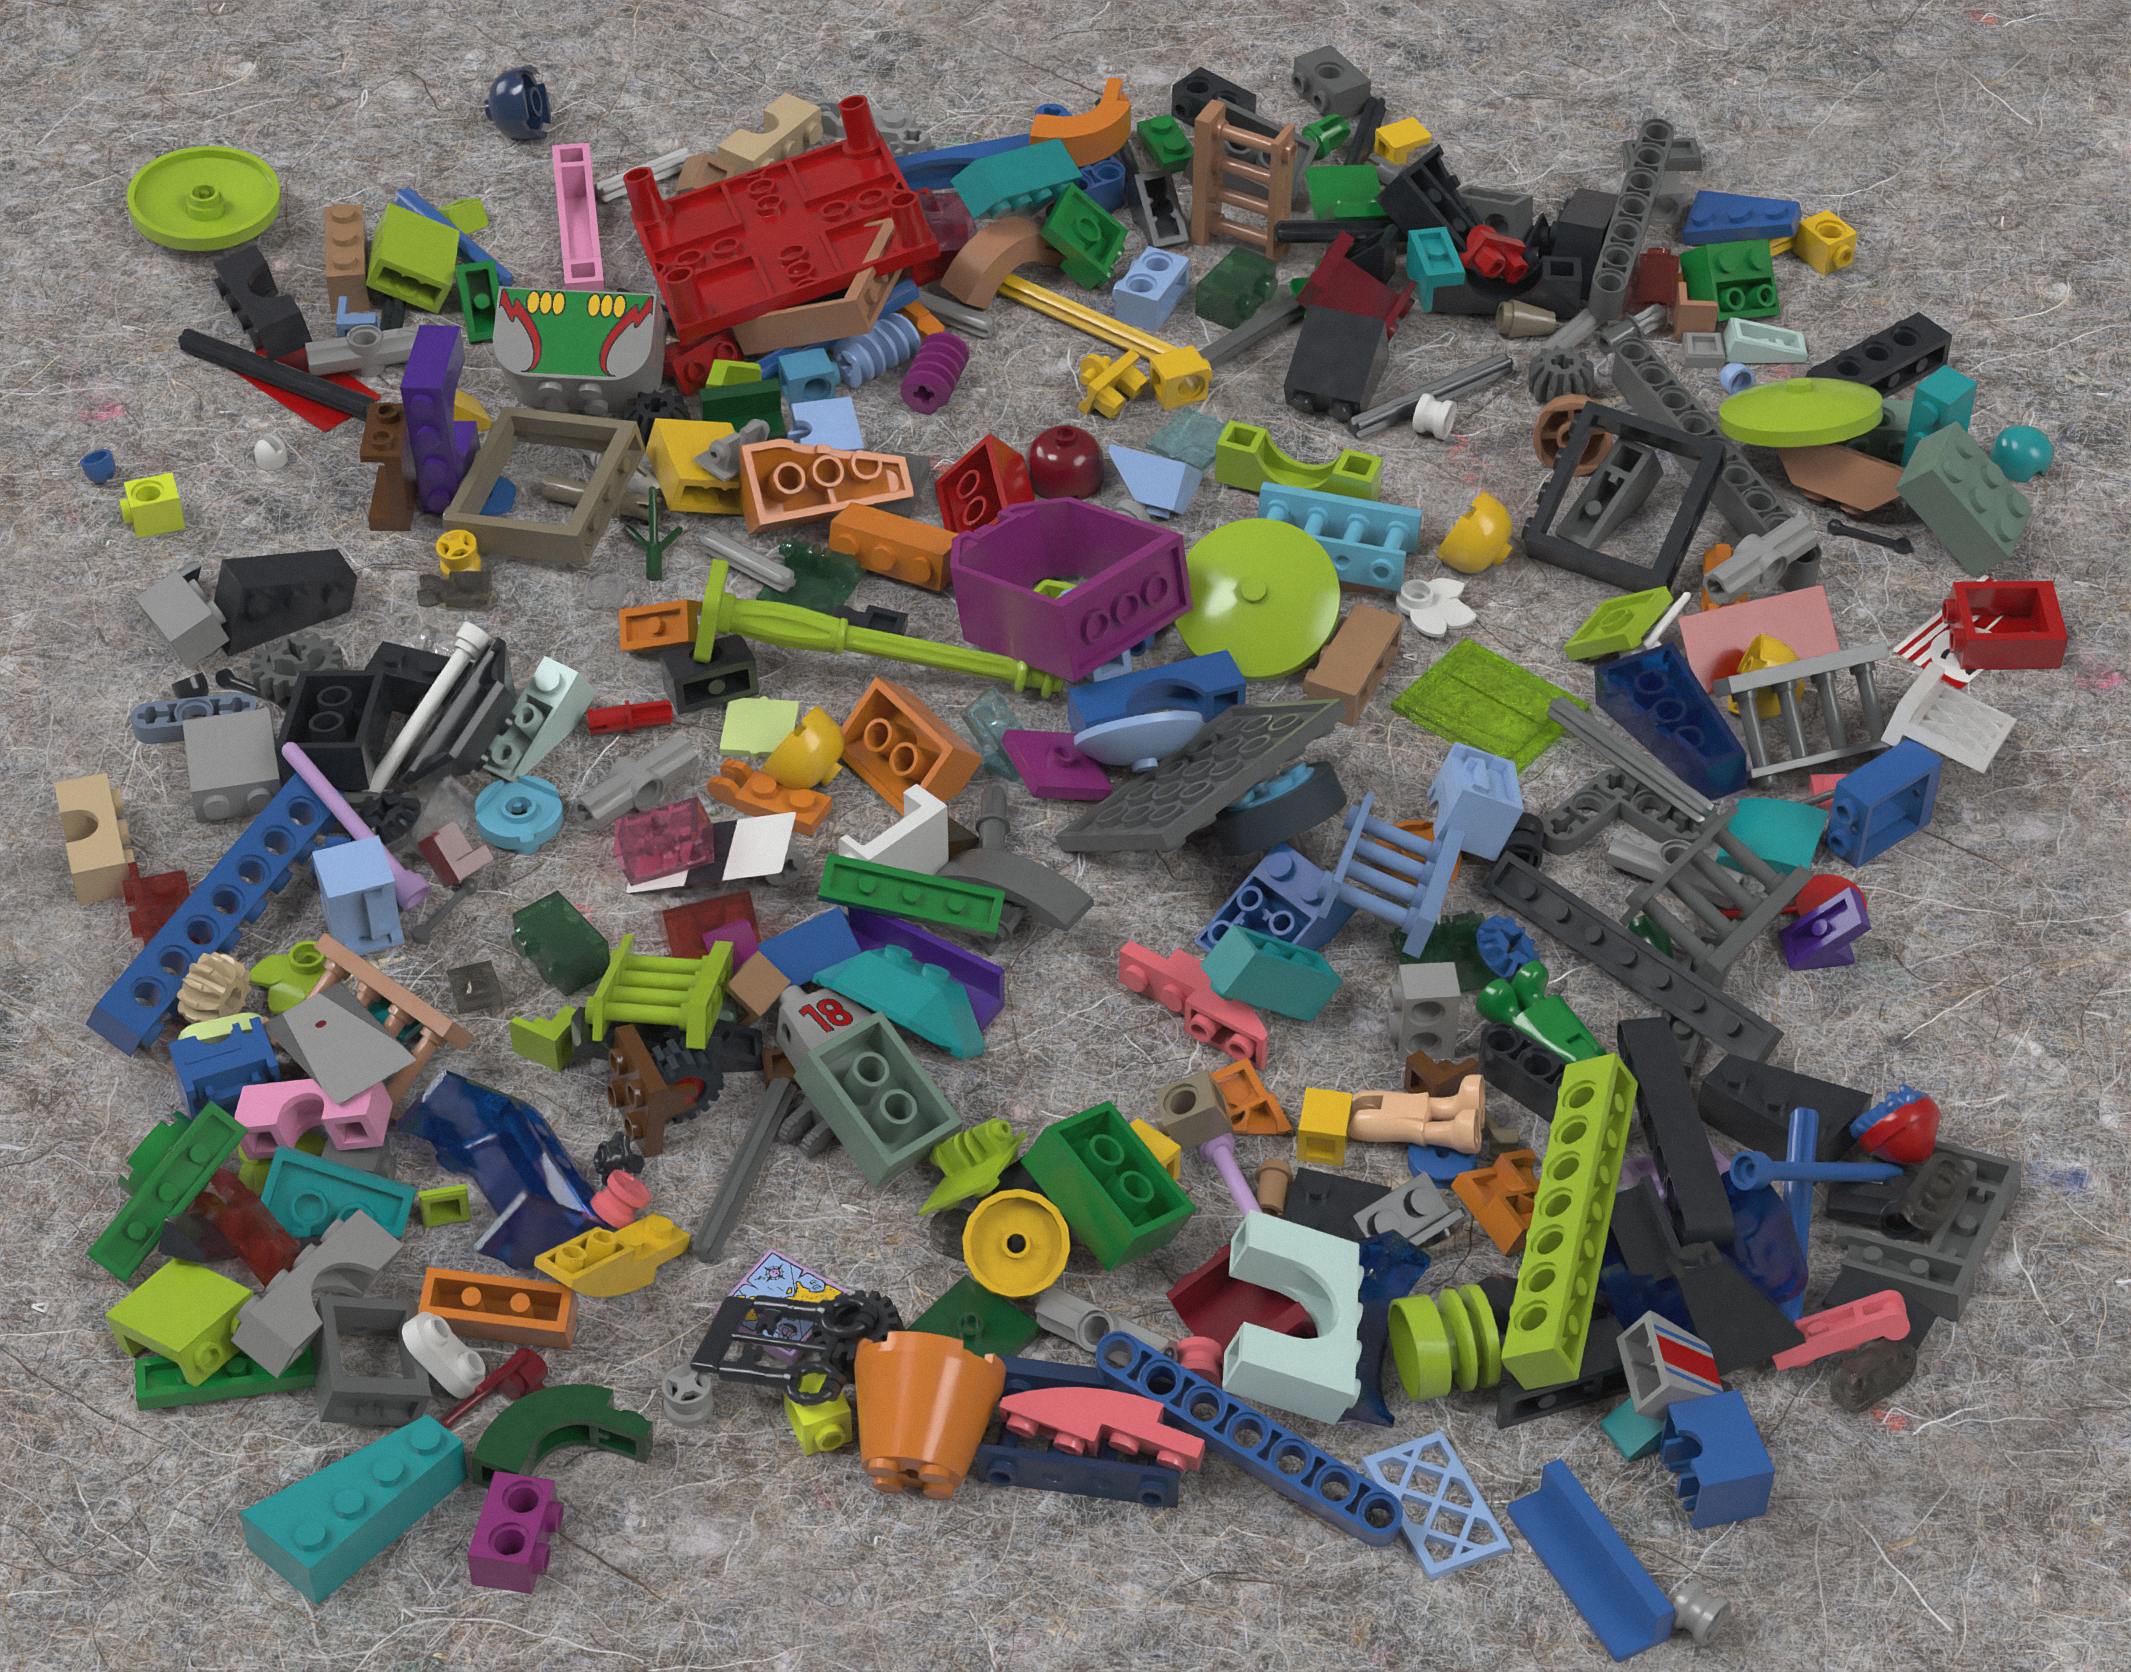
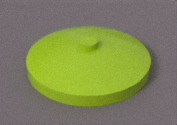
M197 146L164 154L142 167L129 184L127 203L133 225L141 234L153 242L179 250L210 251L241 244L266 230L276 219L280 211L281 191L276 173L259 157L230 147Z
M1830 378L1779 380L1747 388L1724 400L1719 408L1720 428L1725 435L1734 440L1758 446L1807 447L1830 444L1860 436L1879 425L1883 419V399L1875 389L1852 381Z
M1250 518L1238 520L1223 525L1207 534L1186 555L1193 610L1176 619L1175 622L1182 641L1194 657L1228 650L1246 682H1266L1284 678L1301 670L1321 653L1325 643H1329L1340 616L1341 592L1336 569L1327 552L1311 535L1302 529L1274 519Z

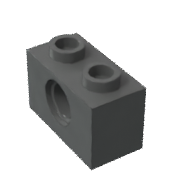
M1327 45L1294 57V71L1291 78L1293 88L1314 106L1319 113L1325 117L1334 113L1340 114L1344 117V120L1363 113L1366 102L1370 98L1371 80L1333 46Z

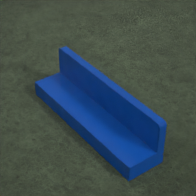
M1559 1458L1544 1465L1540 1490L1508 1504L1507 1515L1615 1662H1623L1669 1640L1675 1612L1673 1606L1564 1461Z

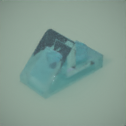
M993 687L985 690L963 709L959 715L978 741L973 749L984 758L980 765L1004 779L1014 782L1021 775L1004 748L1001 739L1006 729L1024 730V728L997 688Z

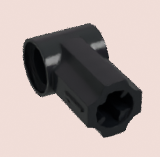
M1907 1176L1890 1177L1882 1184L1871 1182H1830L1826 1218L1877 1225L1880 1232L1888 1238L1895 1240L1912 1239L1921 1231L1924 1188L1920 1182Z

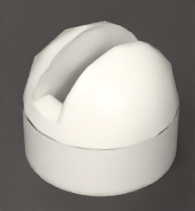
M266 435L255 444V460L257 466L261 469L276 470L287 463V449L279 437Z

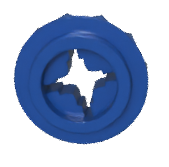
M1496 914L1479 926L1476 937L1477 945L1486 964L1497 975L1512 982L1516 973L1530 961H1539L1541 957L1533 949L1536 941L1528 938L1525 934V926L1517 927L1511 916L1503 919ZM1510 944L1512 951L1510 954H1507L1506 952L1509 949L1507 946Z

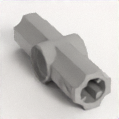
M360 325L352 328L348 332L347 337L305 343L309 372L315 376L349 371L360 377L377 376L385 370L386 365L408 362L419 325L381 331L372 325Z
M1800 515L1797 518L1791 517L1762 537L1757 534L1746 536L1738 544L1732 557L1704 575L1703 586L1707 590L1709 598L1720 606L1723 603H1731L1758 584L1764 587L1774 585L1784 575L1788 564L1816 546L1818 535L1814 532L1811 522Z
M680 734L676 737L673 736L639 759L632 755L624 756L614 763L605 781L573 801L574 812L580 818L582 825L589 831L594 832L634 807L640 811H646L659 802L666 786L698 766V756L691 747L690 742Z
M1619 828L1613 837L1607 853L1606 863L1654 882L1692 844L1680 839L1668 840L1662 844ZM1691 864L1679 874L1709 902L1727 909H1734L1735 904ZM1719 865L1736 882L1744 887L1745 874ZM1667 888L1660 893L1665 897L1677 898Z
M1052 1286L1046 1294L1041 1295L1035 1309L1037 1314L1036 1322L1040 1324V1327L1078 1344L1086 1351L1096 1354L1097 1344L1103 1337L1104 1330L1109 1325L1110 1332L1123 1331L1131 1334L1175 1362L1177 1361V1342L1138 1325L1125 1316L1110 1312L1058 1287ZM1115 1351L1106 1357L1125 1367L1132 1361L1131 1357L1122 1351Z

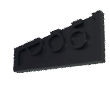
M1299 1167L1282 1219L1358 1243L1346 1219L1391 1192L1392 1187Z

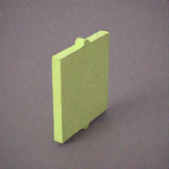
M762 696L760 699L741 698L728 702L719 748L720 755L751 757L752 760L769 758L787 735L795 730L799 712V701L771 700L766 696Z

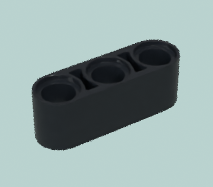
M1497 1022L1486 1026L1481 1032L1478 1056L1479 1075H1483L1484 1080L1551 1124L1555 1116L1558 1089L1562 1084L1565 1066L1571 1063L1513 1025Z

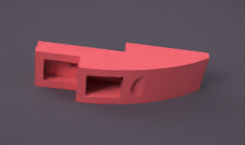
M1131 940L1119 951L1120 983L1126 985L1132 991L1140 992L1156 1000L1171 1011L1185 1015L1184 1032L1192 1035L1196 1040L1207 1043L1229 1054L1237 1061L1248 1057L1252 1066L1262 1071L1266 1066L1268 1034L1251 1006L1234 998L1232 1001L1224 1000L1211 989L1209 985L1211 979L1200 967L1201 961L1178 948L1166 959Z
M1085 1387L1048 1388L1003 1397L999 1405L1001 1421L1007 1423L1006 1428L1026 1438H1034L1035 1434L1052 1439L1054 1440L1053 1445L1056 1448L1075 1456H1081L1083 1451L1096 1456L1102 1438L1109 1439L1108 1444L1120 1452L1136 1455L1138 1451L1157 1457L1156 1462L1160 1466L1179 1470L1180 1473H1183L1186 1468L1198 1472L1205 1455V1440L1162 1424L1164 1421L1163 1403L1133 1394Z

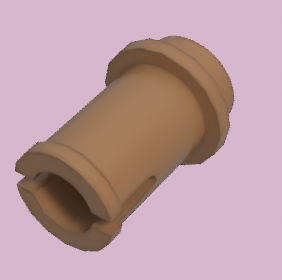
M1276 1158L1266 1159L1256 1169L1255 1179L1259 1183L1256 1201L1264 1214L1282 1219L1286 1189L1292 1184L1293 1174L1285 1161Z

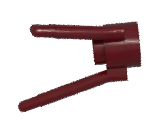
M528 1348L518 1349L501 1368L475 1387L474 1394L443 1418L441 1425L448 1428L497 1388L512 1400H518L520 1397L547 1388L541 1383L548 1375V1367L545 1361L533 1350Z

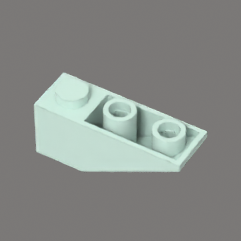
M544 656L517 704L511 711L516 715L515 720L502 737L497 734L489 748L492 754L483 766V769L509 782H518V776L526 775L575 729L597 691L579 672Z

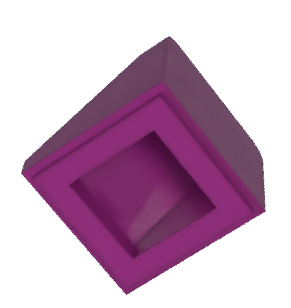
M740 919L701 935L708 955L715 940L733 942L732 973L754 953L760 952L751 925L745 919Z

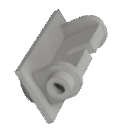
M753 419L740 429L739 433L734 432L722 440L713 441L709 449L694 457L693 461L708 470L711 475L726 482L739 474V447L741 445L766 441L770 431L769 425L764 420Z

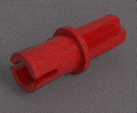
M626 700L625 705L587 709L590 736L628 730L629 734H634L633 729L668 725L674 719L672 704L669 700L630 704L629 700Z

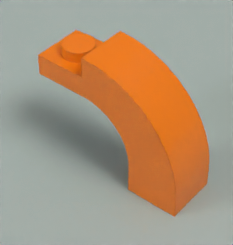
M1108 77L1101 102L1087 113L1076 116L1036 114L1029 135V146L1060 138L1077 167L1096 163L1114 154L1125 144L1131 133V102H1128V94H1123V79Z

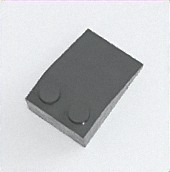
M1220 97L1217 99V101L1226 103L1225 120H1228L1231 126L1275 139L1284 129V127ZM1295 133L1294 139L1298 143V151L1293 161L1291 205H1293L1304 181V172L1310 167L1319 147L1318 143ZM1224 140V151L1227 152L1228 157L1270 170L1271 154ZM1194 151L1182 177L1193 181ZM1223 171V182L1227 188L1269 201L1268 185Z

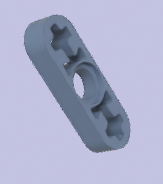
M245 693L147 702L133 710L131 722L135 738L142 743L158 744L185 741L182 721L187 717L196 714L210 717L218 714L223 715L256 710L257 703L251 695Z

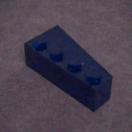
M1673 641L1594 668L1596 704L1683 782L1710 801L1747 789V753Z

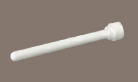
M469 622L463 623L455 635L457 639L454 644L456 651L375 769L370 789L361 791L381 794L471 659L476 660L489 640L492 639L486 632Z

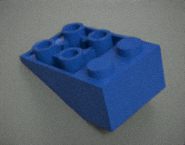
M1281 842L1269 851L1193 941L1209 954L1230 926L1235 924L1317 951L1334 938L1358 908L1334 899L1326 919L1317 916L1323 898L1316 896L1325 872L1286 843Z

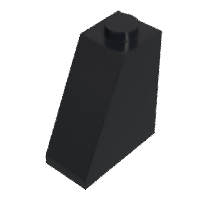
M1711 1240L1703 1244H1689L1681 1248L1676 1255L1665 1259L1691 1333L1707 1343L1711 1348L1719 1377L1806 1343L1803 1333L1790 1314Z

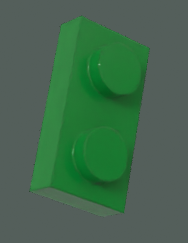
M1172 115L1156 116L1152 119L1137 122V135L1159 169L1170 168L1171 174L1185 171L1194 148Z

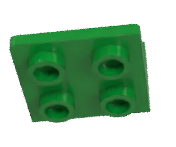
M1374 165L1308 167L1304 172L1315 220L1392 219L1375 200L1381 189Z

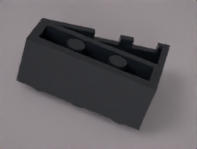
M1578 187L1572 199L1566 198L1563 210H1559L1557 221L1552 222L1549 243L1555 244L1553 256L1581 258L1582 285L1580 300L1588 301L1593 275L1619 195Z

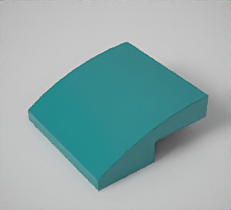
M1739 799L1736 807L1740 810L1731 820L1728 830L1775 872H1783L1786 876H1789L1800 864L1808 870L1829 811L1781 799ZM1720 848L1715 863L1752 876L1727 852Z

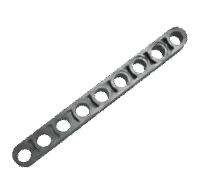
M1628 337L1623 338L1616 344L1611 380L1642 418L1725 444L1727 464L1712 495L1711 502L1742 539L1750 534H1757L1762 537L1791 517L1795 518L1647 342L1639 338ZM1671 453L1691 478H1693L1699 462ZM1816 544L1814 548L1788 564L1784 575L1778 581L1783 588L1792 592L1815 586L1822 557L1820 546Z

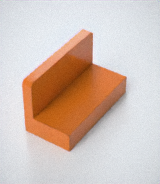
M684 599L619 609L620 651L633 653L696 643L698 633L697 616H701L703 602Z

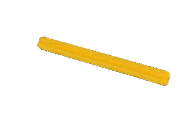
M1011 273L1003 280L997 290L999 294L1127 351L1133 349L1138 355L1149 361L1150 356L1178 349L1169 343Z

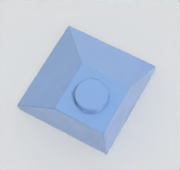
M1113 444L1109 446L1108 453L1135 501L1147 506L1146 512L1148 514L1169 519L1170 512L1184 514L1203 480L1204 472L1187 463Z

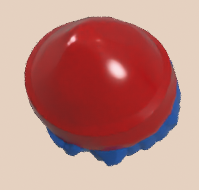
M1902 1084L1899 1086L1900 1092L1898 1094L1893 1091L1888 1092L1885 1102H1879L1874 1109H1870L1856 1118L1850 1127V1133L1852 1138L1859 1141L1861 1147L1869 1155L1877 1156L1891 1163L1923 1164L1928 1161L1933 1153L1942 1112L1927 1093L1919 1090L1914 1091L1906 1084Z

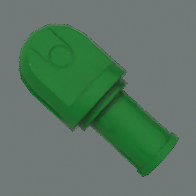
M1334 113L1315 124L1311 123L1302 129L1301 136L1319 144L1314 158L1320 160L1327 157L1330 151L1345 142L1351 133V127L1349 122L1344 121L1342 115Z

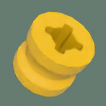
M452 530L443 534L437 540V556L440 559L441 572L446 579L454 582L468 581L480 572L482 568L481 558L477 552L476 538L472 533L466 530Z

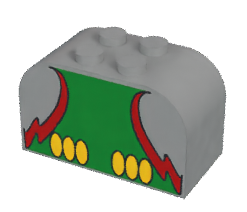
M499 286L493 332V349L510 390L521 402L529 406L545 408L550 412L565 413L568 409L584 410L593 415H604L608 411L624 412L628 399L637 398L639 391L647 394L652 393L654 388L658 391L662 381L668 326L657 294Z

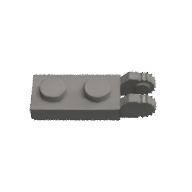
M822 97V99L817 101L816 106L821 107L823 134L836 135L838 138L847 139L838 108L840 101L836 98L828 99L827 97ZM870 108L876 128H878L885 143L888 145L892 141H897V134L903 129L915 128L916 114L905 113L899 110Z

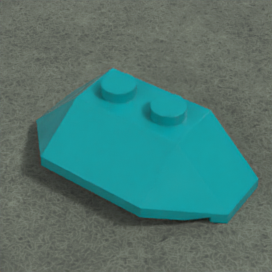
M888 944L886 948L865 951L814 973L813 983L853 999L863 1008L874 1014L881 1010L888 1021L942 1048L959 1059L983 1055L986 1046L964 986L948 978L950 973L946 969L934 964L927 963L923 965L911 959L912 953L905 948Z

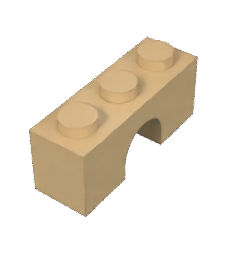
M784 93L763 110L764 134L751 133L740 128L718 145V159L736 167L734 176L804 153L822 138L821 107L791 94Z
M107 772L54 783L78 904L81 905L132 894L129 876L137 875V869L132 848L123 850V845L131 844L126 818L117 820V815L125 814L120 788L111 790Z

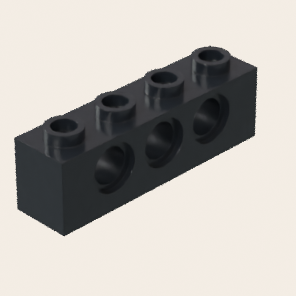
M1917 312L1904 320L1896 322L1893 326L1880 333L1871 335L1848 350L1841 351L1831 359L1813 366L1807 371L1805 378H1830L1857 382L1875 389L1880 393L1882 399H1886L1934 373L1943 365L1947 366L1953 335L1920 312Z

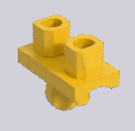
M1130 349L1113 364L1108 356L1100 357L1096 354H1088L1080 362L1082 375L1079 376V380L1083 385H1088L1086 388L1088 396L1079 403L1077 408L1085 415L1096 408L1107 418L1111 419L1123 408L1126 398L1116 391L1118 388L1133 400L1144 391L1149 381L1135 367L1140 355L1133 349Z

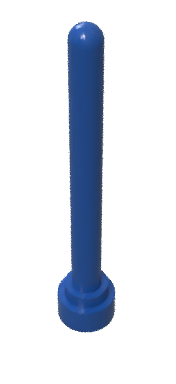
M1741 1151L1733 1157L1730 1164L1731 1180L1741 1190H1762L1772 1181L1884 1182L1890 1177L1904 1176L1903 1168L1895 1163L1772 1161L1761 1151Z

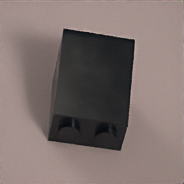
M1309 304L1283 385L1286 404L1302 412L1315 410L1329 413L1332 417L1344 421L1366 411L1390 357L1385 320Z

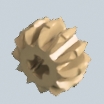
M217 952L212 954L203 953L197 963L190 964L188 975L182 978L184 983L182 989L177 993V998L180 999L178 1012L184 1015V1019L191 1022V1025L239 1014L241 1008L246 1006L245 999L251 991V986L248 985L251 972L245 969L244 964L237 962L236 958L225 953L222 955Z

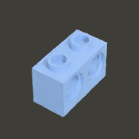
M1148 246L1139 259L1132 261L1129 272L1122 280H1118L1114 285L1112 302H1115V319L1157 332L1189 290L1190 258Z

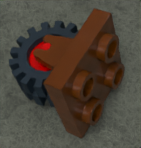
M630 1024L615 1028L614 1048L610 1049L608 1054L612 1077L611 1081L606 1084V1093L613 1109L618 1108L623 1117L626 1135L630 1137L631 1142L636 1141L644 1158L662 1154L665 1124L668 1125L671 1118L674 1124L683 1123V1116L687 1115L692 1120L697 1118L695 1113L697 1110L701 1109L703 1112H706L711 1108L708 1101L716 1102L719 1099L720 1094L717 1090H723L724 1082L722 1079H724V1076L707 1045L705 1049L686 1048V1037H681L679 1044L674 1039L666 1041V1048L661 1050L660 1046L657 1045L652 1048L653 1053H649L634 1025Z

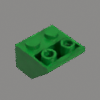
M1768 239L1706 244L1679 254L1687 294L1693 300L1717 302L1719 310L1716 322L1729 321L1730 317L1751 319L1781 315Z

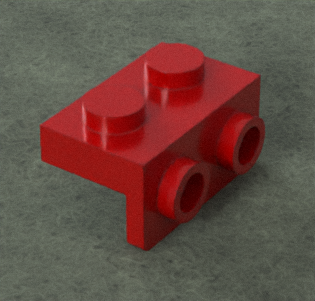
M731 327L684 343L675 341L666 344L662 376H674L681 395L690 396L706 386L714 359L744 362L739 346L733 338L734 334Z

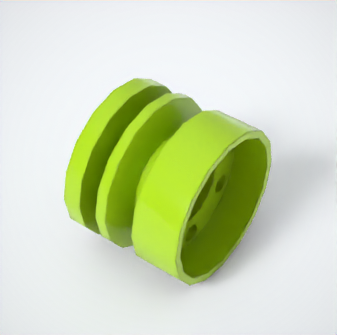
M1474 1283L1461 1285L1457 1292L1451 1288L1442 1289L1438 1296L1437 1307L1430 1296L1424 1293L1397 1298L1391 1301L1388 1312L1391 1349L1399 1379L1411 1401L1420 1402L1447 1396L1451 1389L1452 1378L1458 1388L1464 1392L1473 1391L1477 1384L1483 1388H1488L1499 1383L1502 1362L1498 1330L1487 1297L1479 1285Z

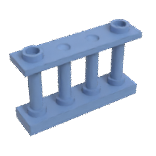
M1367 791L1361 806L1352 804L1342 828L1350 832L1334 873L1326 870L1317 890L1316 896L1323 898L1317 916L1326 919L1334 899L1340 900L1401 926L1400 931L1408 934L1402 952L1420 958L1436 923L1466 832L1449 826L1443 841L1434 839L1433 842L1369 816L1368 813L1375 794ZM1364 832L1425 858V864L1359 837L1360 833ZM1352 854L1417 880V887L1352 860ZM1346 876L1410 903V909L1408 910L1342 882L1343 878Z

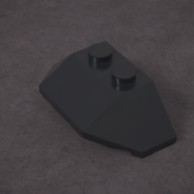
M500 637L489 640L395 780V783L404 787L468 775L472 770L479 772L492 754V751L487 747L496 734L502 737L516 718V715L511 712L517 704L506 642Z

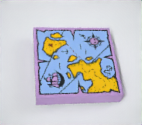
M770 1249L728 1296L755 1300L757 1295H766L819 1303L823 1299L832 1300L845 1293L849 1295V1291ZM722 1302L712 1312L713 1319L716 1313L718 1312ZM751 1309L738 1331L814 1343L812 1328L817 1323L782 1318L777 1323V1330L774 1336L768 1335L767 1330L759 1334L756 1333L755 1325L758 1319L764 1316L755 1314L754 1309ZM750 1343L756 1347L763 1346L765 1352L790 1366H793L806 1352Z

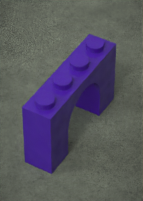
M419 325L400 385L423 514L444 513L458 492L460 481L466 477L470 470L476 452L481 450L476 421H454L455 394L465 361L460 326Z

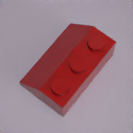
M990 433L934 482L944 528L958 534L966 530L974 532V530L985 524L995 526L1002 522L998 520L997 512L1011 504L1035 501L1024 456Z

